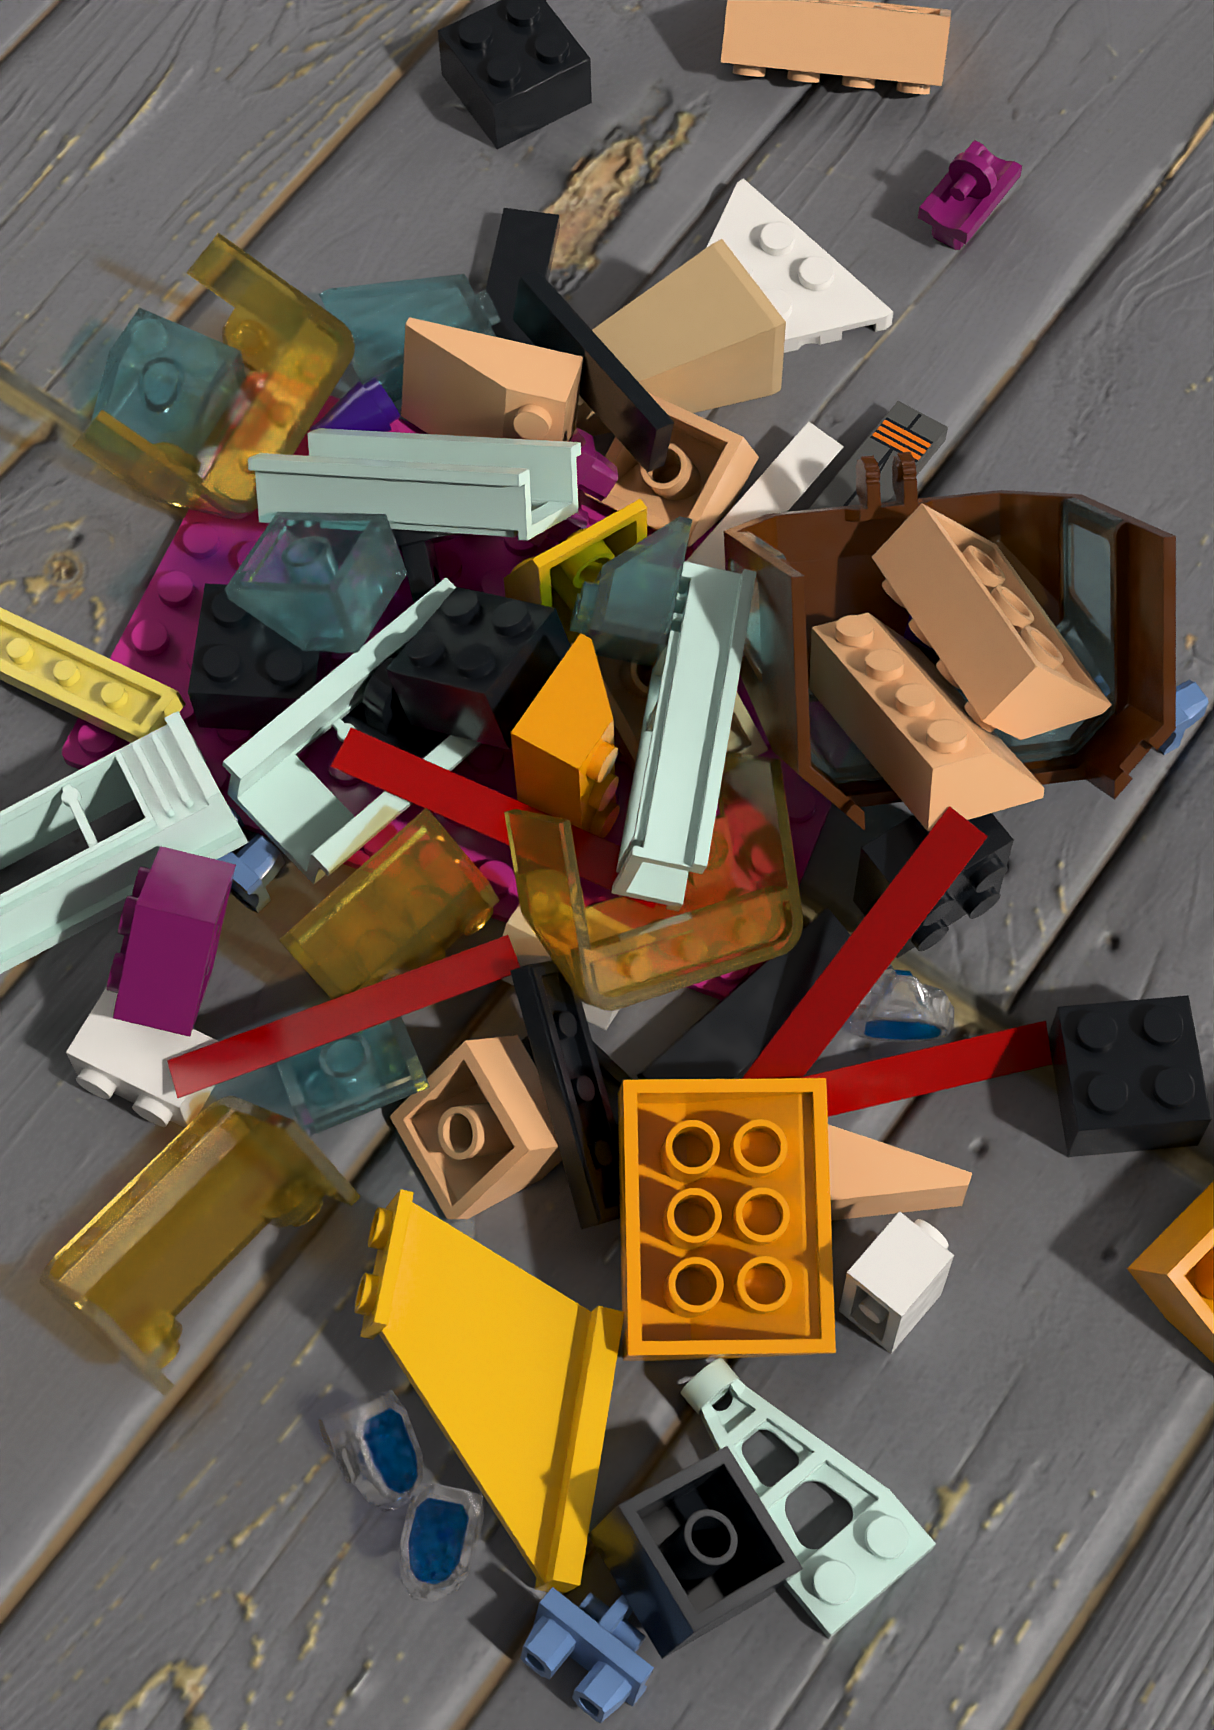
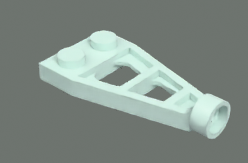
M718 1358L704 1367L682 1389L681 1395L696 1413L700 1415L716 1450L718 1451L728 1446L803 1569L787 1581L784 1586L828 1639L920 1561L936 1545L890 1489L745 1386L723 1358ZM729 1393L732 1396L731 1405L723 1411H716L713 1406ZM758 1430H768L776 1435L797 1455L799 1461L798 1466L772 1487H767L759 1481L742 1454V1444ZM805 1482H819L826 1485L850 1504L853 1512L851 1523L820 1549L806 1548L798 1541L785 1513L787 1497Z

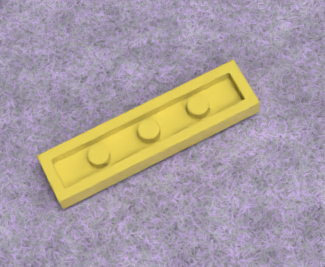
M0 607V680L130 743L165 726L167 723L164 718L177 711L180 713L186 703L179 691Z

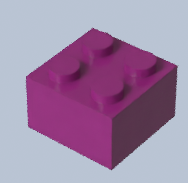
M160 846L151 869L139 867L132 896H127L120 918L118 934L124 935L120 953L116 952L107 982V991L118 993L113 1013L114 1019L191 1036L212 976L236 864Z

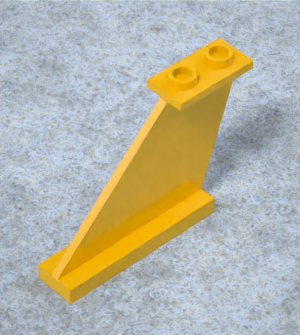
M400 1189L386 1206V1209L381 1207L376 1209L371 1223L368 1247L377 1249L373 1274L366 1272L363 1274L357 1291L354 1311L356 1314L364 1315L360 1337L373 1340L378 1334L380 1335L535 1574V1590L549 1592L554 1587L561 1594H564L580 1586L625 1312L603 1306H597L592 1311L586 1309L413 1203L414 1192Z

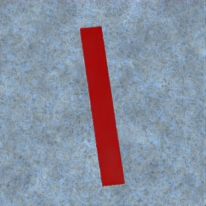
M352 727L330 766L612 891L613 883L619 874L616 870L621 846ZM627 897L651 909H654L656 906L655 902Z
M949 806L742 1079L804 1077L988 836Z
M509 936L500 937L167 1060L177 1098L511 976L510 971L519 968L520 964Z
M1044 1020L799 1078H826L828 1117L1052 1065L1047 1023Z

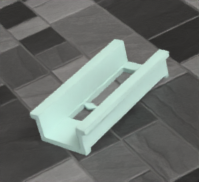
M318 428L307 433L309 456L259 453L248 458V470L255 471L258 517L261 523H274L289 516V522H296L306 517L307 523H314L323 519V524L502 537H515L518 535V540L528 541L578 512L576 457L581 455V442Z
M684 561L664 604L659 623L662 627L659 631L658 639L661 640L655 652V657L658 659L652 669L616 870L619 874L612 886L611 893L665 904L667 905L666 909L679 911L684 902L688 872L703 874L707 867L756 571L744 569L742 574Z
M447 577L223 761L222 766L231 774L227 794L313 884L319 881L325 874L329 876L413 803L384 791L359 814L354 816L297 756L332 726L337 730V737L342 742L345 740L350 728L355 729L352 724L344 723L341 719L363 701L366 686L377 668L393 654H399L404 649L407 643L456 588ZM450 735L423 759L451 771L483 743Z
M179 711L164 718L167 723L165 726L0 811V870L79 828L89 846L88 849L0 894V974L121 911L127 896H132L139 867L151 869L160 846L217 860L248 843ZM137 799L145 818L98 843L89 823Z

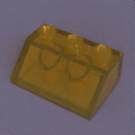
M425 808L282 936L279 941L312 981L332 1000L445 958V950L463 934L466 936L474 934L489 921L494 911L493 907L499 902V899L485 876L433 814Z

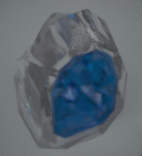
M891 964L850 1016V1034L871 1041L902 1043L934 1041L947 1037L954 1027V1007L949 1002L948 996L944 991L923 984L910 971L895 970Z
M392 1389L367 1394L319 1416L318 1423L321 1440L332 1450L346 1483L354 1484L366 1502L387 1512L402 1507L414 1497L423 1479V1454L408 1413Z
M433 1483L415 1484L400 1541L399 1558L401 1582L411 1599L433 1603L458 1591L471 1572L475 1551L479 1544L487 1506L483 1495Z

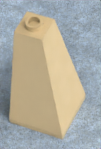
M723 239L706 247L592 329L647 392L691 413L769 396L781 390L786 321ZM579 395L576 428L578 427L592 436L610 433V429Z

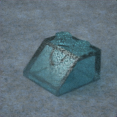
M139 307L109 351L89 427L91 435L192 479L249 392L241 351Z
M277 512L226 586L225 592L230 601L303 651L358 653L406 577L407 571L386 514Z
M679 516L604 564L593 583L584 581L581 593H577L569 631L582 633L591 638L596 655L651 667L666 648L692 519Z
M401 1016L276 1062L304 1139L430 1088Z

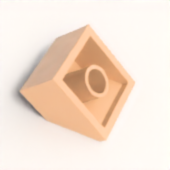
M649 393L674 421L665 465L647 473L615 436L605 457L617 466L618 480L602 501L587 493L585 495L616 512L641 499L647 507V527L690 547L732 509L759 456L743 436Z
M518 1035L465 1040L390 1115L393 1124L450 1225L460 1224L542 1180L562 1161L538 1070Z

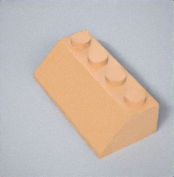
M727 0L721 63L733 64L732 73L744 76L764 77L766 67L788 70L787 79L793 81L819 83L821 73L842 75V85L872 89L875 88V80L879 79L898 81L897 91L930 94L931 85L942 86L951 10L862 0Z
M921 503L872 556V559L886 578L882 582L883 589L896 603L906 608L913 618L908 623L910 629L924 644L933 648L940 658L936 663L938 671L949 683L963 692L968 699V702L964 705L965 711L982 729L993 732L997 728L1023 740L1101 715L1112 705L995 543Z
M870 613L848 615L837 621L812 627L809 689L927 831L932 830L949 806L969 820L1043 798L1044 787L994 731L988 732L982 729L970 718L964 708L967 701L941 675L937 667L917 646Z

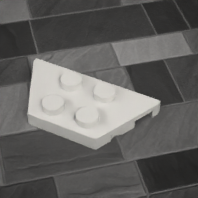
M744 178L737 182L707 247L723 239L786 321L784 353L798 350L805 344L814 343L821 345L842 340V331L873 325L875 332L886 330L892 325L893 311Z

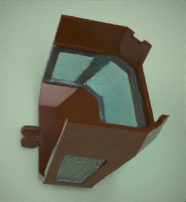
M902 452L893 456L894 460L892 461V485L897 501L881 502L878 462L874 455L862 456L857 460L855 472L856 492L860 505L766 514L723 531L725 570L742 574L744 569L757 572L740 676L773 752L798 775L864 830L865 812L860 807L903 801L809 689L812 627L837 621L848 615L870 613L904 637L910 613L885 592L882 582L886 578L872 559V556L921 503L995 543L1112 704L1101 715L1023 740L997 728L994 730L998 737L1042 785L1087 780L1115 800L1133 779L1129 776V773L1152 747L1158 750L1176 730V536L1082 494L1008 490L918 499L915 459L911 452ZM911 642L936 666V663L940 660L937 653ZM955 687V689H956V690L964 697V699L968 702V699H967L966 696L963 694V692H962L960 689H958V688Z

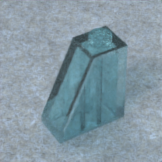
M465 274L329 288L319 293L360 382L365 384L375 377L393 403L402 399L405 324L409 317L494 337L496 335L491 326L501 322L486 289L475 295Z

